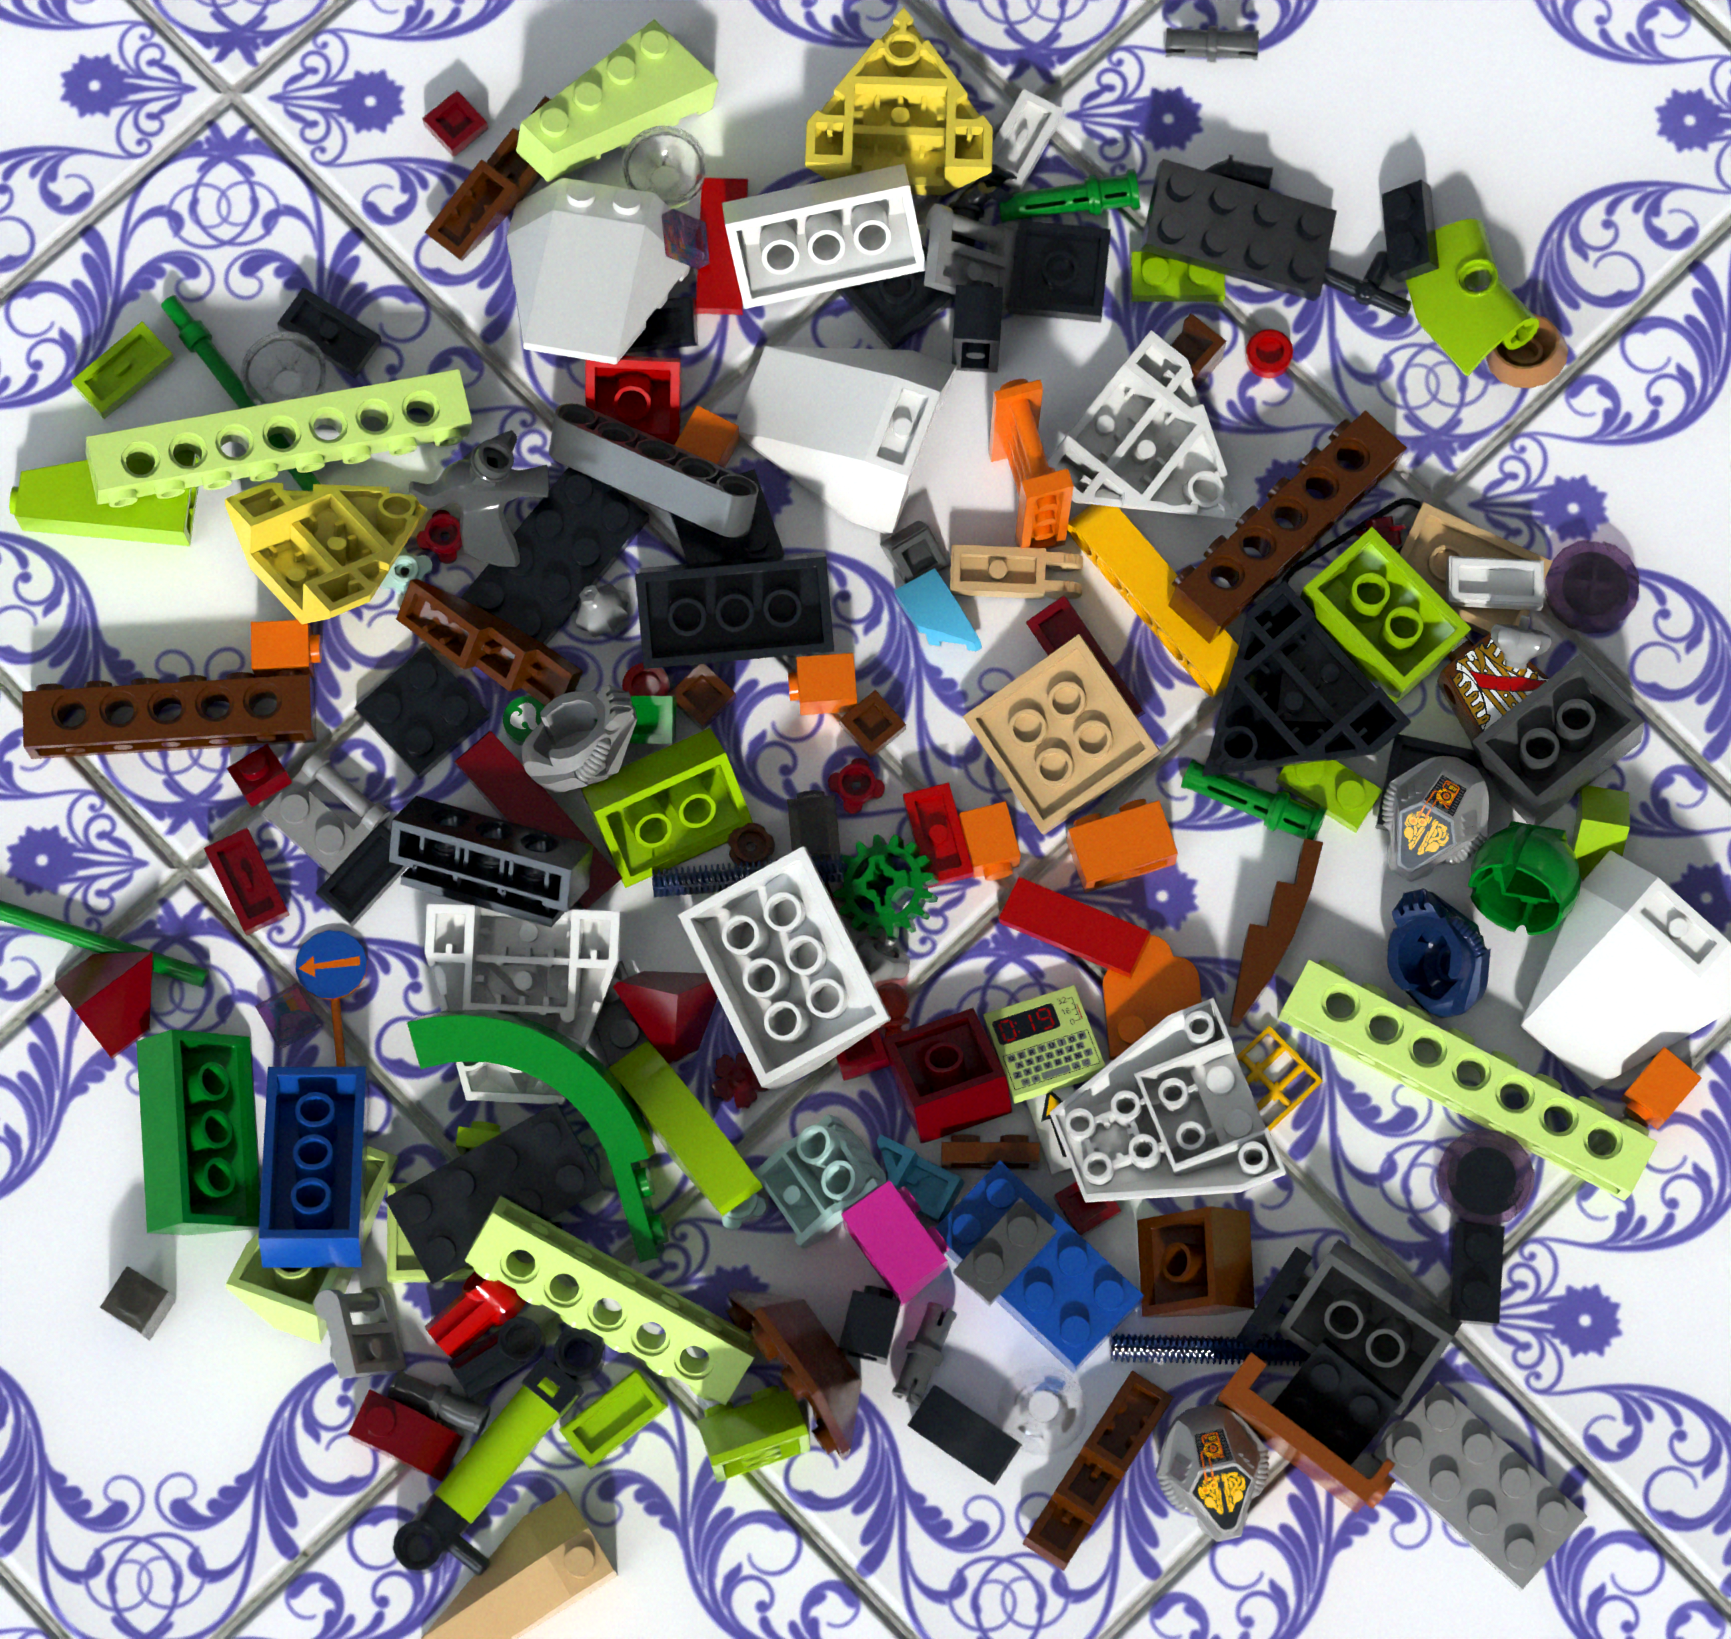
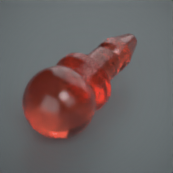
M892 982L884 983L876 989L891 1017V1020L880 1026L886 1028V1038L904 1032L901 1029L902 1025L910 1024V1019L905 1016L909 1009L910 999L907 991L901 985Z

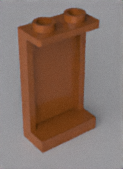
M1250 1353L1223 1388L1214 1405L1225 1407L1240 1416L1261 1441L1355 1513L1365 1504L1373 1509L1396 1481L1389 1475L1396 1463L1387 1458L1370 1479H1367L1250 1389L1267 1365L1253 1353Z

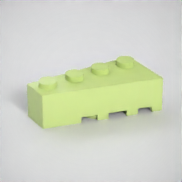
M654 19L523 120L520 124L516 152L547 182H550L601 159V154L619 146L624 149L637 143L639 137L659 128L662 131L678 125L679 119L695 112L697 115L711 110L719 80Z

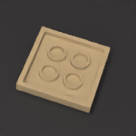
M1080 634L962 716L1038 830L1044 835L1162 753Z

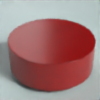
M1275 329L1261 330L1255 333L1247 344L1245 353L1247 366L1259 377H1279L1287 371L1291 364L1293 346L1284 333Z
M643 663L632 666L626 672L622 682V689L625 692H629L630 696H669L670 682L668 675L661 667L644 669Z

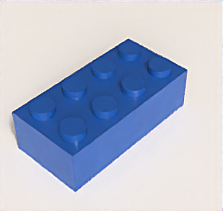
M268 1067L258 1235L263 1268L362 1267L369 1090L366 1067Z
M999 1160L935 1228L950 1248L946 1254L957 1265L962 1262L1020 1198L1057 1230V1234L995 1301L1067 1369L1075 1374L1141 1304L1144 1295Z

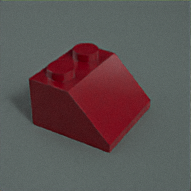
M974 1008L882 1039L905 1111L921 1144L1012 1113L1006 1074Z

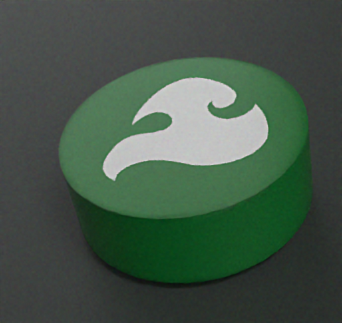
M522 696L511 701L503 714V725L507 736L514 743L523 746L529 734L542 722L540 712L545 705L532 696Z

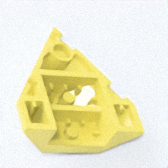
M903 7L893 19V25L881 39L877 38L837 85L832 98L821 111L816 110L807 121L805 167L831 180L905 164L911 195L944 196L992 173L993 127L984 115H979L968 100L966 90L930 41L923 39L913 25V18Z
M265 482L225 498L226 510L250 569L301 624L330 619L370 602L427 510L418 502L414 495L402 493L389 494V487L313 484V491L283 490V483Z

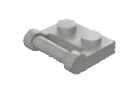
M942 204L932 205L926 216V226L930 230L924 285L956 295V285H966L967 282L976 280L992 283L994 287H1003L1002 307L1009 306L1016 246L1015 230L1002 224L994 227L954 214L950 207ZM952 233L988 244L993 252L991 254L951 241Z
M317 751L305 762L301 771L291 780L293 783L286 786L261 813L266 820L331 876L379 823L385 824L391 812L381 803L373 804L330 766L331 760L321 751ZM317 780L362 818L354 830L309 791Z
M369 1287L361 1293L343 1294L337 1289L323 1290L315 1297L314 1309L320 1318L326 1320L331 1340L330 1355L333 1364L337 1368L339 1379L388 1375L397 1373L399 1370H407L391 1298L384 1288ZM362 1312L370 1317L371 1323L352 1324L350 1313Z

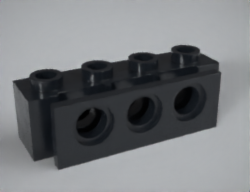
M415 796L392 819L389 862L409 867L401 875V885L552 928L565 912H568L589 888L594 845ZM439 849H452L455 852H443ZM485 861H493V862H498V863H500V864H499V865H490V864H485V863H483V862H485ZM528 874H540L545 877L536 878L528 876Z

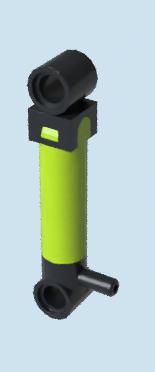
M571 1328L559 1336L554 1347L556 1361L552 1363L544 1355L522 1380L523 1386L410 1522L398 1530L393 1541V1551L395 1558L406 1570L420 1575L432 1573L442 1565L446 1554L449 1552L477 1576L482 1575L490 1565V1560L465 1540L462 1535L559 1418L563 1419L583 1395L582 1386L577 1382L593 1380L601 1373L605 1365L606 1355L601 1340L594 1332L586 1328ZM577 1343H586L593 1349L591 1361L582 1367L572 1366L566 1360L569 1348ZM418 1535L429 1536L433 1542L431 1554L421 1561L410 1559L407 1554V1545L410 1540Z

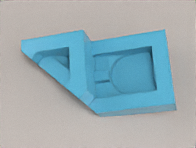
M935 568L894 590L897 602L917 631L926 634L929 645L941 646L943 641L964 644L967 650L970 651L982 649L978 635Z
M880 1134L877 1143L884 1159L888 1180L892 1182L897 1190L903 1186L909 1190L921 1208L918 1213L940 1223L951 1210L965 1181L962 1177L919 1157L916 1151Z

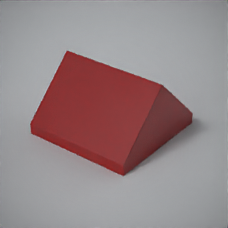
M623 356L617 365L585 360L586 407L675 445L680 436L683 377L680 358Z

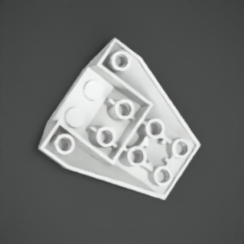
M765 346L735 424L739 426L740 439L846 520L893 536L909 494V480L937 409L941 410L957 365L914 350Z
M1610 850L1581 882L1580 894L1572 911L1562 922L1520 1026L1588 1088L1595 1090L1656 1055L1663 1047H1670L1722 1017L1731 1008V942L1659 877Z
M1214 997L1168 1015L1049 1112L1085 1203L1238 1193L1286 1175V1170L1269 1129L1265 1127L1238 1062L1232 1040Z

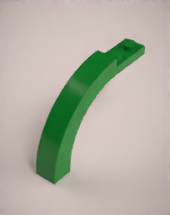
M457 1010L423 1015L407 1022L420 1069L445 1063L465 1061L503 1065L523 1071L542 1080L568 1099L586 1118L606 1152L639 1263L659 1258L665 1251L663 1243L669 1242L668 1230L662 1214L655 1215L650 1196L655 1195V1187L648 1167L641 1168L639 1163L641 1160L650 1158L656 1152V1149L637 1106L622 1084L599 1060L585 1048L563 1034L540 1023L515 1015L493 1011Z

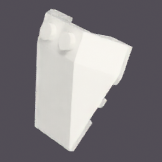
M561 178L516 203L507 233V247L512 265V279L517 297V311L523 349L617 365L646 328V320L656 308H662L668 300V293L678 280L682 282L690 271V264L667 255L664 222L667 220L687 228L693 236L694 252L698 241V233L652 192ZM666 223L665 227L668 233L671 234V238L679 246L686 248L692 239L690 233L670 223Z

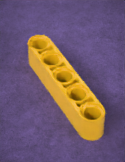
M1091 504L1070 520L1067 530L1074 542L1201 689L1214 698L1227 688L1239 645L1226 630L1209 644L1168 606L1175 591L1171 584L1178 575L1119 507Z

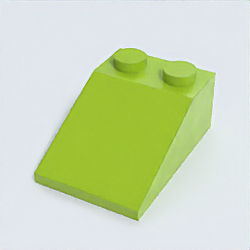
M778 1385L771 1386L751 1394L752 1402L734 1408L730 1401L726 1405L721 1403L704 1410L706 1418L698 1420L697 1425L717 1483L810 1451L809 1433L796 1400L788 1390L780 1392Z

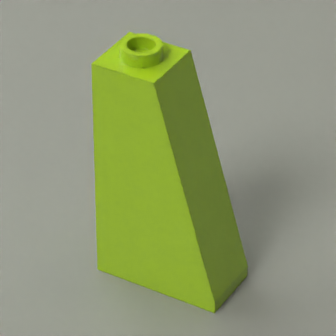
M189 450L180 451L174 456L176 461L184 466H192L200 461L199 457ZM144 459L132 460L127 465L130 471L139 475L147 474L153 469L152 465ZM82 460L21 471L19 487L13 486L11 489L9 510L10 514H13L22 531L190 546L199 486L186 488L183 494L172 498L160 499L157 498L156 494L137 497V502L124 507H110L109 503L97 505L88 461Z

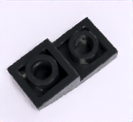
M935 1384L907 1424V1426L993 1485H996L1022 1446V1443Z

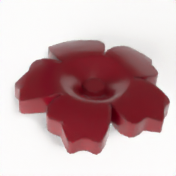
M738 1053L736 1055V1063L727 1054H723L721 1058L716 1059L715 1075L720 1079L711 1085L715 1097L729 1102L734 1096L737 1109H749L751 1104L757 1101L756 1092L768 1091V1088L761 1087L745 1053Z

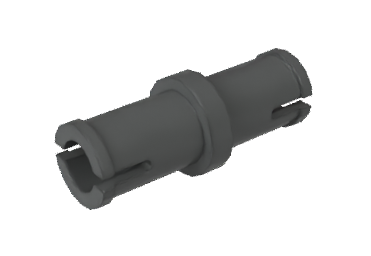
M1208 25V30L1172 29V27H1167L1166 57H1207V62H1216V58L1258 60L1259 30H1218L1217 25Z
M928 1302L927 1310L914 1341H908L905 1353L908 1356L895 1388L891 1392L892 1395L899 1399L905 1396V1402L914 1405H921L923 1394L934 1367L941 1366L944 1358L941 1350L952 1323L957 1317V1313L952 1309L947 1308L946 1312L942 1311L944 1306L934 1302Z
M401 1370L396 1373L388 1392V1398L426 1413V1417L437 1423L439 1420H443L471 1431L477 1436L482 1433L490 1415V1406L482 1405L453 1393L452 1386L444 1383L436 1386L410 1376Z

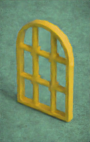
M1270 1025L1236 1056L1238 1062L1241 1060L1251 1071L1245 1077L1248 1085L1253 1081L1257 1082L1259 1079L1270 1090L1256 1104L1259 1112L1272 1099L1275 1102L1277 1098L1287 1108L1266 1127L1269 1129V1132L1323 1082L1299 1056V1053L1293 1050ZM1269 1034L1280 1046L1263 1062L1260 1063L1258 1061L1255 1065L1246 1054ZM1286 1051L1298 1065L1279 1083L1278 1081L1273 1083L1263 1071ZM1304 1070L1315 1082L1292 1103L1281 1091Z

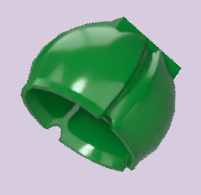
M1511 821L1507 828L1494 833L1479 847L1471 864V877L1468 887L1472 888L1470 896L1472 902L1488 920L1514 933L1519 926L1524 925L1528 935H1540L1554 930L1561 920L1572 911L1580 894L1581 876L1577 857L1567 841L1566 830Z

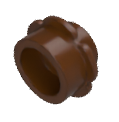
M747 823L741 828L734 829L728 839V845L731 847L729 856L732 862H736L739 867L740 862H742L743 867L746 866V861H748L749 867H752V861H754L755 867H757L758 860H760L761 866H763L764 860L768 863L769 855H773L775 850L773 837L766 832L762 825L757 823ZM750 842L756 846L753 851H749L746 848V845Z

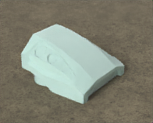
M827 1114L817 1124L805 1128L797 1137L783 1143L753 1173L797 1235L796 1243L804 1249L819 1242L834 1226L842 1222L841 1214L887 1182L885 1173L862 1140L838 1117Z

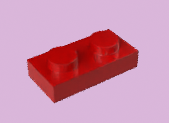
M949 782L903 794V802L914 843L921 848L918 857L928 856L933 864L925 872L933 873L939 878L938 883L928 886V888L973 877V867Z

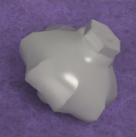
M611 584L599 588L596 585L585 586L579 594L581 600L576 605L578 611L576 625L577 628L588 631L592 637L596 638L606 632H615L619 623L628 617L627 605L629 595L624 591L617 590Z
M1521 615L1519 626L1495 624L1491 629V638L1503 652L1504 664L1506 666L1525 669L1526 664L1532 658L1543 654L1550 648L1552 643L1550 635L1543 631L1528 628L1529 616Z
M887 937L885 943L879 939L870 940L862 938L857 942L856 946L878 990L886 982L903 979L909 973L910 958L894 946L896 941L891 937Z

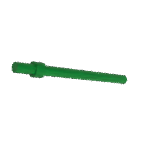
M176 295L165 299L161 304V308L180 331L179 339L189 352H196L239 409L260 405L211 342L213 336L202 321H195ZM282 433L273 434L268 438L270 444L276 448L285 449L291 446ZM296 468L287 470L303 491H313V484H321L313 472L300 473L297 472Z
M0 900L1 921L99 954L151 951ZM153 951V972L201 988L204 987L209 974L208 969Z

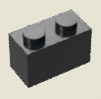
M979 280L967 282L966 285H956L952 364L957 365L956 371L998 373L1003 287H994L990 282Z

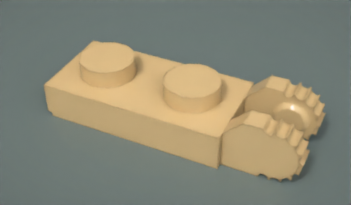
M954 544L951 550L950 591L953 595L1031 599H1044V596L1052 599H1059L1065 595L1067 599H1078L1082 596V584L1073 581L1045 580L1046 568L1054 571L1082 569L1083 556L1076 553L1046 552V548L1025 547L1021 549V547Z

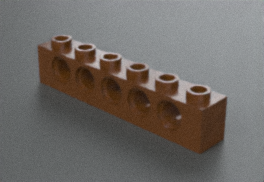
M1366 410L1353 422L1348 418L1344 419L1328 438L1331 441L1330 444L1322 451L1317 447L1313 448L1297 467L1300 470L1299 473L1291 480L1286 476L1282 477L1266 495L1269 499L1268 502L1260 509L1255 505L1251 506L1236 522L1235 527L1238 530L1228 539L1223 534L1220 535L1206 549L1203 554L1206 559L1197 568L1190 564L1174 579L1171 585L1175 588V591L1168 606L1209 644L1396 469L1407 447ZM1338 460L1350 462L1355 469L1344 468ZM1307 489L1319 491L1324 496V499L1311 496ZM1276 518L1288 520L1294 528L1282 527L1277 523ZM1244 548H1254L1261 553L1262 557H1252L1245 552ZM1221 577L1227 580L1231 587H1220L1212 578Z
M295 669L274 672V677L255 678V675L252 673L235 672L228 674L224 680H207V677L202 675H186L180 677L179 682L160 683L155 678H138L132 680L131 685L112 686V683L108 681H89L83 684V688L65 689L61 684L47 683L36 686V691H22L23 747L31 759L317 742L315 686L310 674L303 675L302 671ZM272 698L277 701L276 708L268 715H258L253 712L257 702L262 699ZM216 701L229 703V709L222 717L210 718L206 716V711L212 703ZM178 704L182 706L177 718L171 721L158 719L161 709L166 705ZM131 707L134 709L132 717L127 722L122 724L111 722V717L118 708ZM76 709L86 711L85 718L79 725L74 727L63 725L64 718L70 711Z

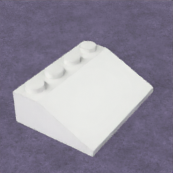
M805 846L678 914L761 1087L773 1090L783 1088L820 1068L891 1020Z

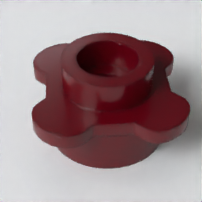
M440 509L432 514V518L427 522L425 530L417 534L416 540L419 548L431 550L438 555L439 561L443 564L454 563L458 557L457 552L462 546L460 522L450 515V512ZM443 533L449 534V538L445 541L440 539Z
M1393 516L1365 520L1366 529L1355 531L1356 536L1361 537L1373 527L1390 546L1402 544L1400 530L1406 529V525L1394 524Z
M863 758L853 759L851 764L845 766L840 773H833L828 779L829 789L839 794L844 801V810L850 814L859 813L865 803L872 798H881L885 792L883 781L875 779L874 773L869 768V762ZM854 782H859L861 784V788L855 790L852 788V784Z

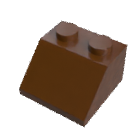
M1209 1206L1137 1220L1141 1293L1144 1295L1141 1301L1142 1317L1209 1316L1255 1309L1250 1211Z

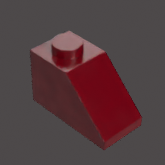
M369 1389L348 1432L353 1441L440 1482H443L464 1439L463 1436L425 1415Z

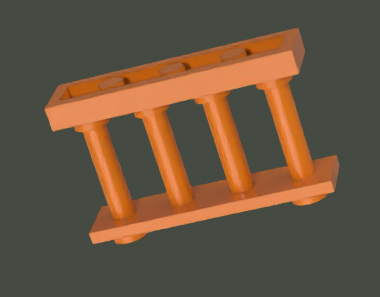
M1027 379L1012 380L1003 384L1000 390L995 391L993 395L989 457L991 462L1008 458L1019 494L1015 542L1017 547H1021V549L1027 547L1046 548L1048 550L1065 545L1073 494V483L1068 468L1055 471V468L1049 467L1038 429L1043 394L1041 379L1028 382Z

